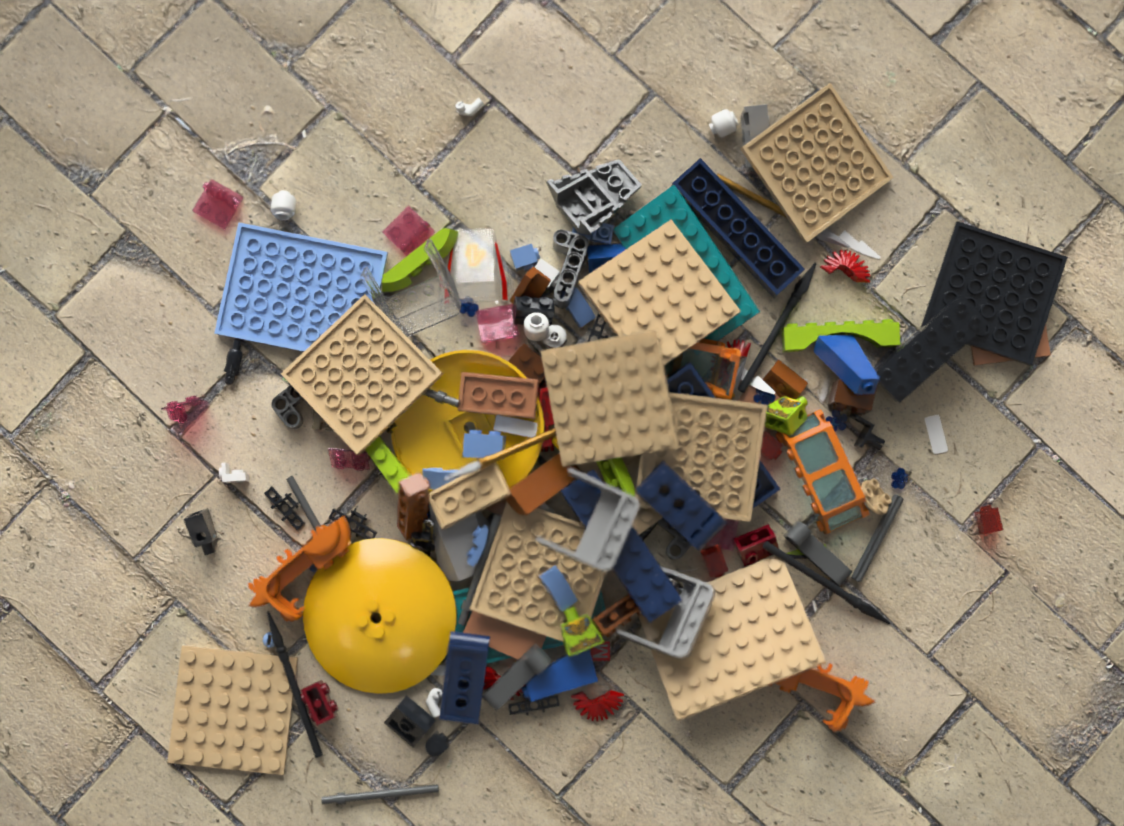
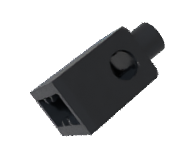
M206 508L191 513L184 518V523L194 547L201 546L204 555L216 552L213 541L217 538V534L209 509Z

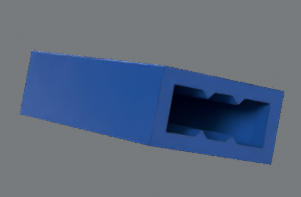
M853 335L818 336L813 350L814 353L855 394H874L880 378Z
M586 649L570 657L565 654L549 664L540 674L536 673L522 687L524 697L528 698L529 701H535L598 682L590 650Z

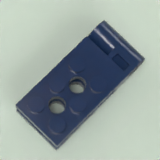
M664 460L636 487V492L699 551L728 523ZM665 485L669 487V491L661 493L659 488ZM676 499L684 501L679 507L674 506L673 502Z
M451 631L440 720L478 725L490 636Z

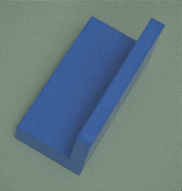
M622 243L588 246L589 274L607 263L608 260L625 251L626 249Z

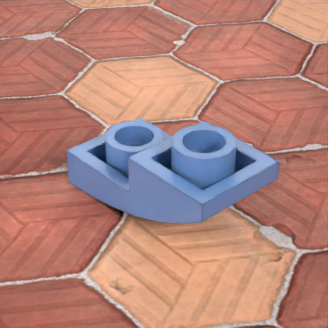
M603 223L592 235L578 233L574 227L572 232L585 236L588 241L610 244L614 225Z
M575 287L571 302L565 309L571 313L577 326L581 328L595 319L596 316L580 291ZM563 291L561 299L565 296V291Z
M422 468V476L424 479L427 478L431 489L436 490L457 479L458 477L444 480V478L458 470Z
M485 523L482 527L478 526L473 532V543L477 546H472L466 554L468 556L467 563L472 567L479 560L486 544L488 526Z
M553 566L539 576L546 591L551 594L560 611L563 612L578 601L566 579L556 566Z

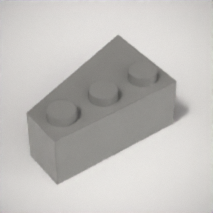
M767 104L744 107L740 116L743 146L769 128ZM745 157L746 172L755 171Z

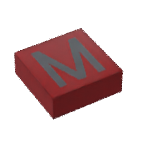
M604 641L591 647L592 661H610V641Z

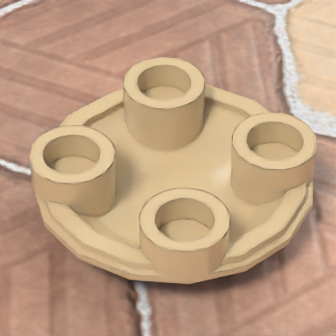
M873 478L864 481L861 489L866 498V505L874 513L884 515L888 511V505L892 502L890 495L884 493L877 479Z

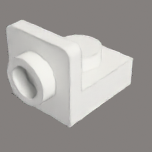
M221 464L222 468H219V477L222 479V482H249V474L243 473V470H231L232 474H230L229 464Z

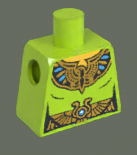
M784 396L768 405L764 427L792 435L807 419L805 407L808 405L806 398L800 396L795 400Z
M575 606L564 610L568 621L560 624L567 656L570 657L604 642L587 614L578 616Z

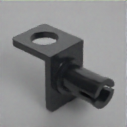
M850 414V418L864 425L854 446L862 448L866 442L879 451L883 447L880 444H885V440L871 433L875 425L857 414Z

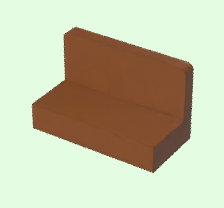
M532 267L524 275L509 301L513 304L515 297L522 296L541 298L551 279L535 267Z
M777 360L762 379L780 398L786 396L795 400L808 384L807 381L780 360Z

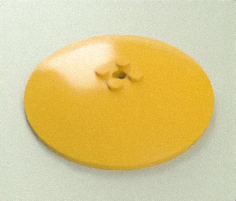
M457 350L430 359L444 375L429 389L445 392L447 396L458 400L461 372L526 378L510 362L483 351ZM422 395L395 421L397 426L392 429L393 433H391L395 455L411 475L419 472L422 475V468L459 470L479 459L463 457L464 433H468L465 430V425L468 422H472L475 425V430H482L481 434L489 435V431H497L494 430L496 415L458 411V407L447 403L441 404L433 398ZM538 397L535 419L506 416L538 423L536 436L544 433V416ZM499 431L501 436H506L505 449L531 438ZM543 442L497 461L509 489L527 477L538 460Z
M373 538L354 542L347 548L349 550L348 553L341 558L337 556L332 560L334 564L327 570L323 568L317 570L309 584L304 600L305 609L303 610V624L307 642L319 664L333 678L348 687L378 694L405 690L427 678L441 664L448 653L451 631H456L457 608L453 590L438 564L426 553L412 547L408 543L387 538ZM374 612L381 615L382 620L380 623L373 622L372 614Z

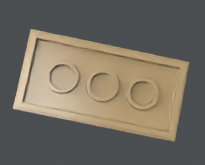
M496 461L494 464L485 467V469H479L476 472L462 475L430 492L429 503L441 530H445L512 494Z

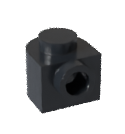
M436 731L425 744L427 753L431 756L441 755L449 748V739L443 732L440 734Z

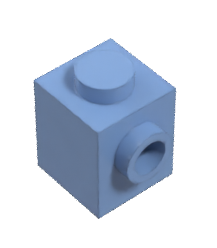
M532 244L510 250L516 272L523 269L525 272L529 271L537 265V259H540L538 249H533Z

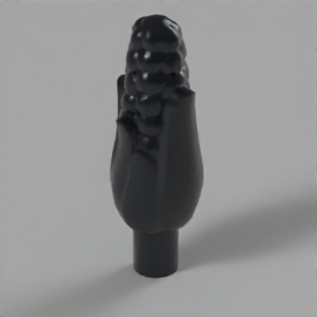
M234 340L232 349L227 353L224 372H226L225 383L227 385L233 384L235 377L238 376L242 361V351L240 350L242 341Z

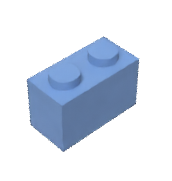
M470 430V433H464L463 457L483 458L505 450L506 436H501L499 431H489V435L481 434L482 430Z

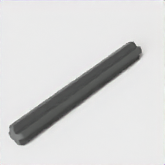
M893 495L892 502L888 505V511L881 518L851 576L852 579L861 582L904 501L901 496Z

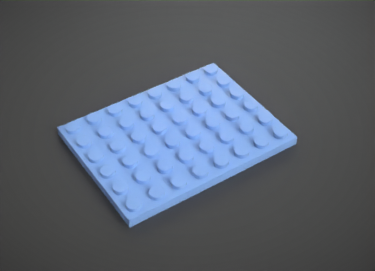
M238 223L214 334L304 352L364 294L375 304L361 280V276L368 288L375 294L365 273L367 274L379 295L388 252Z

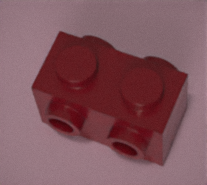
M769 524L733 539L744 567L773 555L763 548L766 541L779 549L776 536Z
M320 680L301 689V698L304 704L308 705L310 718L317 726L338 715L337 711H339L335 700H331L329 696L331 691L326 682L323 683Z

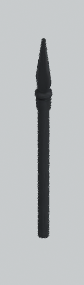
M814 263L796 283L787 306L738 388L740 392L745 393L792 310L802 299L801 296L807 292L817 263Z
M766 541L763 548L837 594L854 608H858L861 613L890 624L871 604L863 602L861 598L851 593L849 594Z
M267 611L273 643L277 648L276 653H279L278 657L284 667L315 758L321 757L323 754L306 706L301 698V692L289 661L288 652L286 651L287 647L284 646L283 637L270 612Z

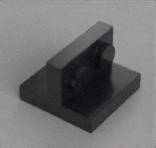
M406 695L384 724L414 748L436 719Z

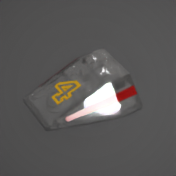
M493 228L455 230L458 231L457 240L447 255L445 265L454 280L460 301L457 300L442 273L438 286L439 306H458V303L494 301L496 304L511 303L509 300L515 292L514 282Z

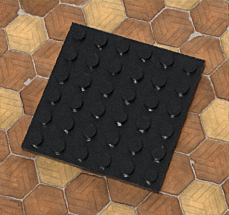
M957 221L921 327L954 297L963 295L989 323L966 345L1031 366L1068 257Z

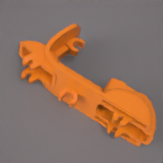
M342 516L328 527L326 525L317 526L316 531H311L313 539L298 552L292 555L289 549L284 551L287 554L286 560L280 555L276 558L282 564L267 578L260 576L259 579L254 578L253 584L248 583L249 589L256 593L249 606L256 608L270 603L280 612L281 617L285 621L294 622L303 616L302 611L305 609V606L298 609L295 607V603L299 598L289 602L281 595V591L312 564L318 570L322 568L327 570L334 564L333 559L337 556L341 558L349 552L347 548L351 544V530L346 517Z
M830 663L826 669H822L821 665H819L817 669L812 668L774 683L780 686V690L791 693V690L796 691L798 684L802 683L841 698V703L835 712L830 709L826 710L827 713L832 715V719L830 721L823 719V722L834 732H840L842 728L846 729L849 720L847 717L853 706L864 707L876 702L864 694L869 685L868 680L854 676L849 682L840 677L828 674L832 670V664Z

